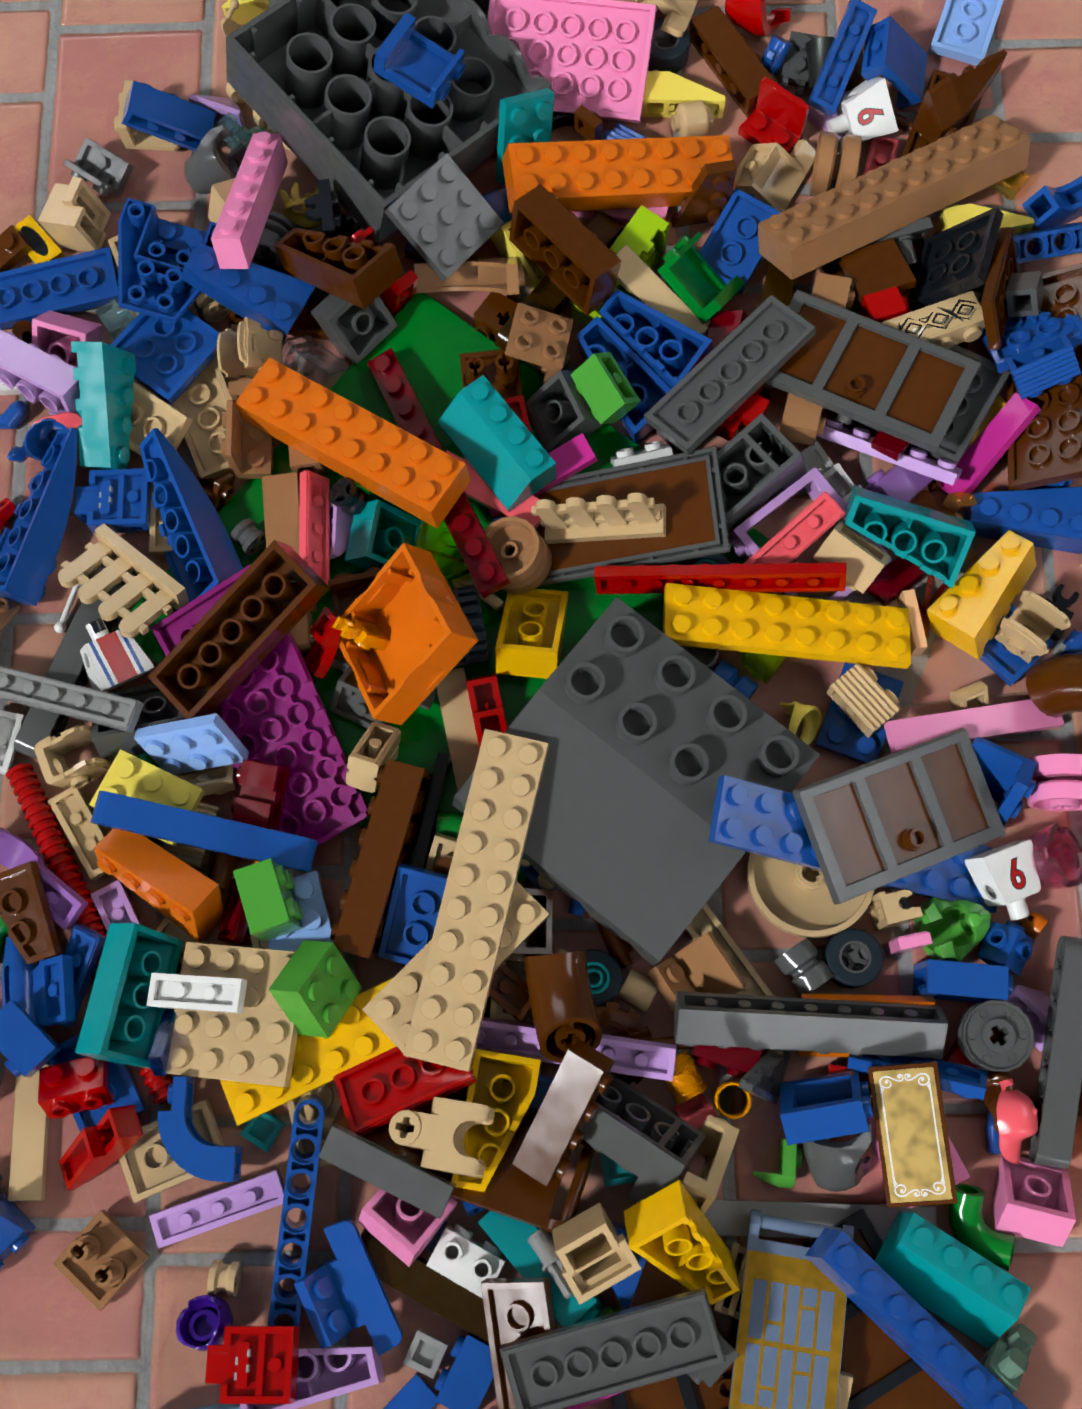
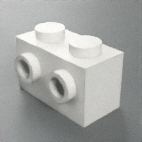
M456 1223L454 1228L448 1225L426 1266L483 1299L481 1282L486 1278H497L507 1258L501 1255V1250L492 1242L485 1240L484 1244H481L472 1239L474 1233L458 1223Z

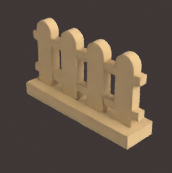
M630 493L625 500H616L611 495H600L596 498V502H586L579 497H570L566 499V504H555L552 500L541 499L536 501V506H532L531 509L533 516H540L541 518L540 524L542 527H545V541L547 544L666 537L665 504H655L654 498H647L643 493Z
M104 523L94 530L98 542L94 545L91 542L85 546L86 551L71 563L67 560L61 564L62 570L58 573V580L61 586L70 588L77 583L82 585L78 589V596L82 603L92 604L98 599L102 601L98 611L103 620L112 621L118 616L122 617L123 620L119 623V629L122 636L126 638L135 637L139 633L145 635L149 632L148 626L163 613L169 616L173 612L172 606L179 610L189 603L184 586ZM102 564L106 567L93 578L89 579L87 577ZM123 580L126 584L110 596L107 592ZM142 597L147 599L133 612L127 610Z

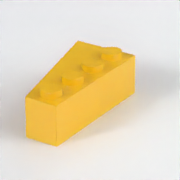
M1010 530L1007 531L955 582L953 589L950 587L927 609L931 631L980 660L986 643L994 637L1000 620L1003 616L1006 617L1011 609L1013 599L1016 595L1020 594L1037 566L1034 543Z
M680 1180L648 1198L640 1200L637 1204L623 1211L629 1248L691 1291L705 1287L711 1305L740 1291L732 1253Z

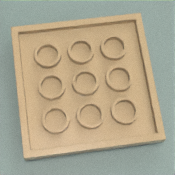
M186 942L180 975L247 980L243 1014L174 1009L163 1073L290 1088L298 1032L295 1024L289 1021L268 989L295 951Z

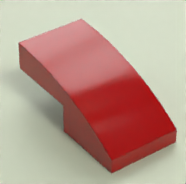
M324 607L309 631L316 641L304 658L309 671L321 679H324L334 660L341 630L332 627L338 617L327 607Z

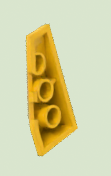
M475 1049L472 1069L477 1082L469 1085L466 1102L490 1106L495 1109V1115L491 1125H474L466 1131L463 1137L465 1152L470 1157L485 1162L484 1176L476 1178L453 1174L451 1182L456 1184L455 1187L485 1192L536 1094L541 1060Z

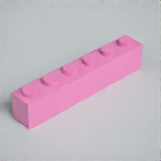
M263 131L253 133L211 237L220 269H249L288 165L281 133Z

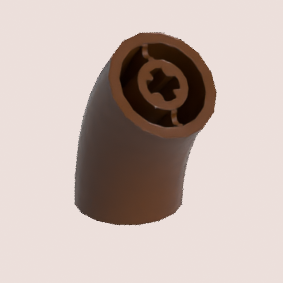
M1082 652L1046 659L1032 665L1027 671L1026 687L1028 694L1036 707L1047 716L1057 718L1070 713L1082 712Z
M577 951L524 957L530 1005L541 1053L548 1060L562 1063L567 1050L579 1040L596 1049L601 1042L602 1031L592 996L586 952Z

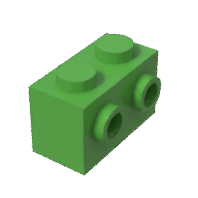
M611 352L594 353L570 375L575 382L577 391L590 406L592 416L601 425L618 422L641 402Z

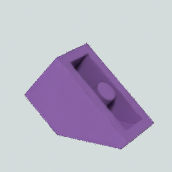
M894 466L886 472L879 469L867 479L869 485L864 489L910 502L933 478L903 467Z

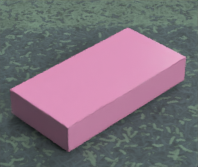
M923 931L899 936L886 942L884 947L886 955L889 956L918 950L933 942L930 932Z

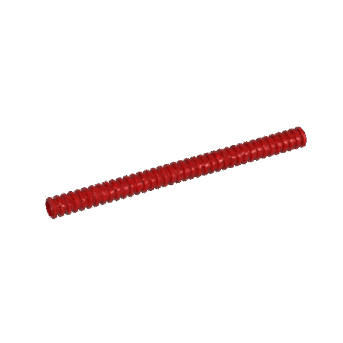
M21 763L13 766L7 771L6 777L8 780H11L9 782L11 788H15L13 793L18 797V804L22 805V813H26L24 817L26 821L30 822L28 824L30 830H34L32 835L37 839V846L42 847L40 853L45 856V864H49L47 868L88 902V905L75 924H83L106 937L107 934L105 932L107 930L101 924L103 922L101 917L97 916L99 912L96 907H93L95 905L93 899L89 898L91 892L86 890L87 884L82 881L84 878L82 873H78L80 868L78 864H74L76 861L75 857L70 856L72 853L71 848L66 847L68 842L63 838V831L59 830L60 824L55 821L57 818L54 813H51L53 811L51 806L47 805L48 798L44 796V789L40 788L41 782L37 780L38 776L33 771V765L31 763ZM103 948L101 950L100 956L95 966L96 969H98ZM159 1042L152 1069L141 1067L142 1071H140L141 1077L146 1078L144 1081L145 1086L150 1087L148 1090L149 1095L154 1096L152 1100L154 1105H160L168 1101V1087L170 1083H173L171 1074L163 1073L165 1060L162 1059L163 1051L158 1050Z

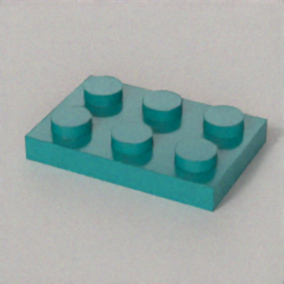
M545 88L500 99L496 181L501 185L505 184L502 158L508 143L551 142L555 94L551 89Z

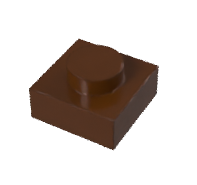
M581 105L574 112V130L587 140H601L603 121L596 112L589 111Z

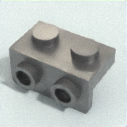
M87 137L75 161L72 162L65 159L63 163L72 169V176L82 178L85 182L87 180L94 183L92 188L105 196H108L109 192L121 196L134 169L132 164Z

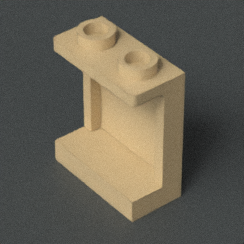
M712 1115L707 1116L699 1131L707 1135L697 1153L706 1160L700 1177L687 1171L681 1180V1183L703 1214L706 1213L716 1198L740 1129L732 1126L727 1120Z

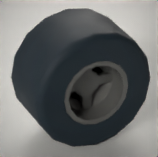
M665 18L655 20L648 70L678 73L688 61L690 34L686 29L683 37L673 36L660 30Z
M851 928L835 934L827 941L822 951L821 961L823 960L827 963L828 968L834 976L830 978L831 981L840 987L853 989L868 985L878 977L883 968L884 955L881 945L873 935L865 930Z

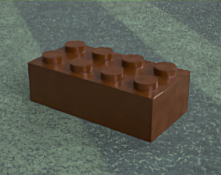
M541 184L514 201L509 240L587 316L605 304L614 292L621 265V260L617 254L609 250L593 231L588 230L573 212L567 210L558 201L557 197Z

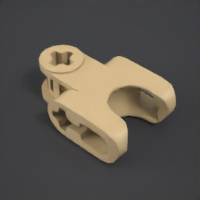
M434 1097L431 1114L410 1110H402L396 1113L391 1118L389 1134L397 1144L423 1150L420 1165L422 1168L481 1178L484 1176L486 1164L483 1160L470 1157L465 1152L463 1137L466 1131L474 1125H491L494 1121L495 1109L484 1104ZM408 1126H414V1131L407 1133Z

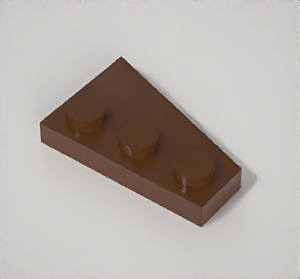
M734 160L704 165L692 184L693 191L689 197H684L681 201L679 213H674L671 217L673 228L717 222L732 195L736 175Z
M29 861L0 872V917L8 928L7 934L27 965L62 954L37 861Z

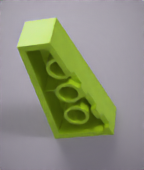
M641 205L609 250L618 254L627 245L653 271L662 260V257L665 256L669 223ZM616 281L615 289L629 296H632L618 281ZM570 300L571 317L586 327L597 316L601 319L599 311L603 305L587 316Z

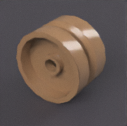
M829 131L820 132L811 176L810 196L816 197L822 192L829 191L831 180H834L833 188L846 181L857 178L861 157V136L846 134L842 139L839 152H837L838 137L836 133Z
M515 516L500 518L487 526L484 531L511 582L501 589L512 594H521L537 588L547 578L552 566V553L547 542L540 536L539 532L527 520Z

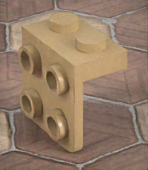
M125 80L123 91L119 93L118 116L114 117L115 132L119 134L125 148L159 151L179 150V145L121 124L126 97L133 81Z

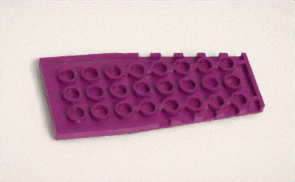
M250 565L151 627L166 656ZM289 632L213 714L217 713L249 751L247 759H258L290 766L280 825L278 828L272 829L317 840L318 848L366 820L371 815H368V806L361 790L348 786L345 783L348 760L299 647L291 632ZM236 763L232 765L237 771L242 763Z

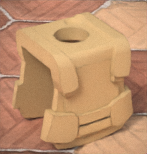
M244 317V321L238 324L237 332L227 328L218 335L217 360L219 370L226 374V377L240 378V376L254 378L269 357L283 364V333L278 330L267 331L261 328L260 323Z
M1025 590L1020 597L1022 603L1009 619L1003 617L1001 629L994 638L1002 643L1012 654L1021 657L1029 664L1036 655L1042 656L1047 654L1050 650L1047 649L1046 641L1056 629L1059 628L1062 631L1069 628L1071 622L1064 612L1042 598L1038 593Z
M73 726L61 732V736L57 738L55 736H48L35 745V754L45 782L66 790L70 787L76 789L88 785L90 779L106 774L112 765V762L107 759L94 757L83 760L68 770L64 755L82 746L86 747L93 744L91 726Z

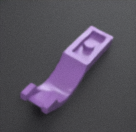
M0 827V864L7 869H11L29 861H37L53 921L64 930L72 929L88 905V902L44 866L41 855L30 844Z

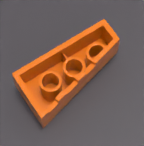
M113 828L94 846L98 859L97 865L103 872L115 876L127 888L134 891L198 943H201L222 920L224 910L219 884L145 836Z

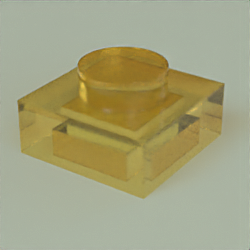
M1021 171L989 187L1011 201L1028 182L1030 175Z

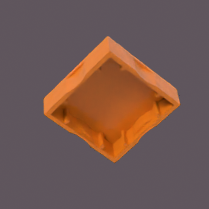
M403 543L377 573L368 589L356 598L341 616L350 621L354 618L376 625L390 641L384 651L374 648L365 650L359 647L354 642V639H346L340 636L339 647L345 660L354 671L358 688L373 719L402 725L479 641L432 553L407 543Z

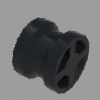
M342 478L332 486L329 500L335 506L341 507L345 514L353 516L363 510L368 496L366 491L356 487V484L351 479Z

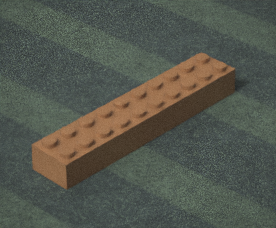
M995 115L987 116L972 125L963 127L959 131L939 138L933 143L915 149L905 156L894 159L879 168L870 170L866 174L846 181L840 186L827 192H822L812 199L796 204L794 207L758 223L759 254L793 280L899 230L918 219H922L1027 169L1031 137Z

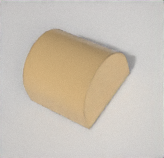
M977 681L950 692V702L953 710L989 706L988 686L982 681Z
M631 969L617 998L646 1013L658 988L651 978Z

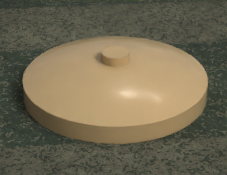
M749 853L746 874L749 892L754 904L771 924L791 935L803 938H823L835 935L855 923L864 914L873 898L875 889L841 904L834 905L822 871Z

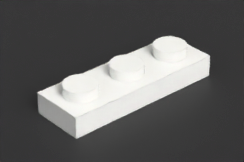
M151 973L146 1006L243 1014L247 980Z

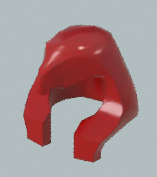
M726 0L725 13L730 16L732 23L755 36H768L780 24L790 22L791 8H776L771 10L768 17H766L765 0Z

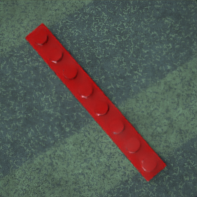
M829 561L824 563L794 562L786 564L765 562L761 564L731 563L709 565L706 563L698 565L668 564L653 566L644 564L636 566L607 565L594 566V581L597 594L664 593L666 583L749 592L845 591L846 563Z

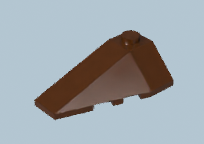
M1002 50L986 57L976 68L969 65L964 68L960 76L952 73L926 90L913 127L929 144L937 141L939 138L959 131V128L999 73L1007 52Z

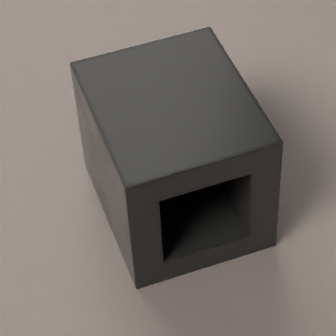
M1042 271L1011 274L1005 291L1008 318L1039 315L1044 300Z

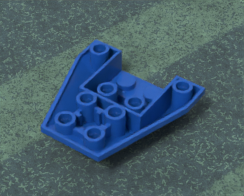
M127 198L118 221L119 307L177 323L201 294V291L181 279L184 266L198 243L213 248L211 237L217 223L210 222L209 228L205 232L158 218L155 205Z

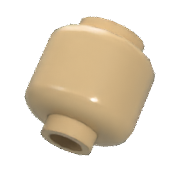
M702 100L678 104L675 114L671 115L672 131L677 132L679 137L707 136L709 129L713 128L711 107L707 106Z

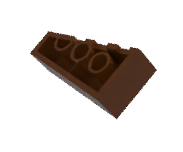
M294 228L274 245L287 274L363 309L404 274L395 245L385 243L383 247L375 246L372 240L363 239L360 243L350 242L347 236L338 235L337 237L327 238L323 232Z

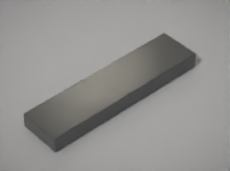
M337 1124L331 1127L319 1154V1158L439 1219L443 1216L456 1186L455 1183Z

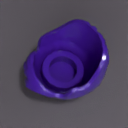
M201 1295L188 1301V1308L182 1310L176 1321L177 1340L183 1345L198 1351H207L208 1345L222 1344L224 1342L225 1326H233V1315L229 1304L223 1298L216 1295Z

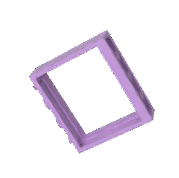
M814 467L736 527L729 535V543L735 549L733 551L734 554L738 557L742 556L747 561L760 549L747 532L803 489L813 501L824 491H827L844 511L847 504L818 469ZM844 516L836 524H834L835 527L838 525L840 521L845 523ZM859 533L861 536L866 538L868 541L873 543L875 546H877L887 554V552L882 548L880 544L874 542L873 540ZM846 586L845 591H837L827 600L842 601L853 590ZM768 592V594L799 597L796 592Z

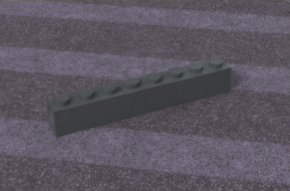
M676 991L673 1019L675 1044H683L689 1047L707 1045L724 1049L743 1047L753 1050L780 1049L787 1052L815 1051L820 1054L834 1052L849 1053L855 1056L871 1054L891 1058L907 1056L918 1059L942 1058L948 1029L946 1017L941 1007L936 1005Z

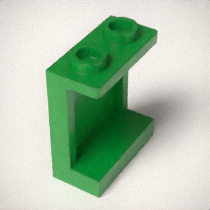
M697 232L692 238L687 234L663 256L662 259L665 263L657 271L700 322L704 324L722 309L745 283L738 275L727 284L724 283L694 247V244L703 236L700 232Z

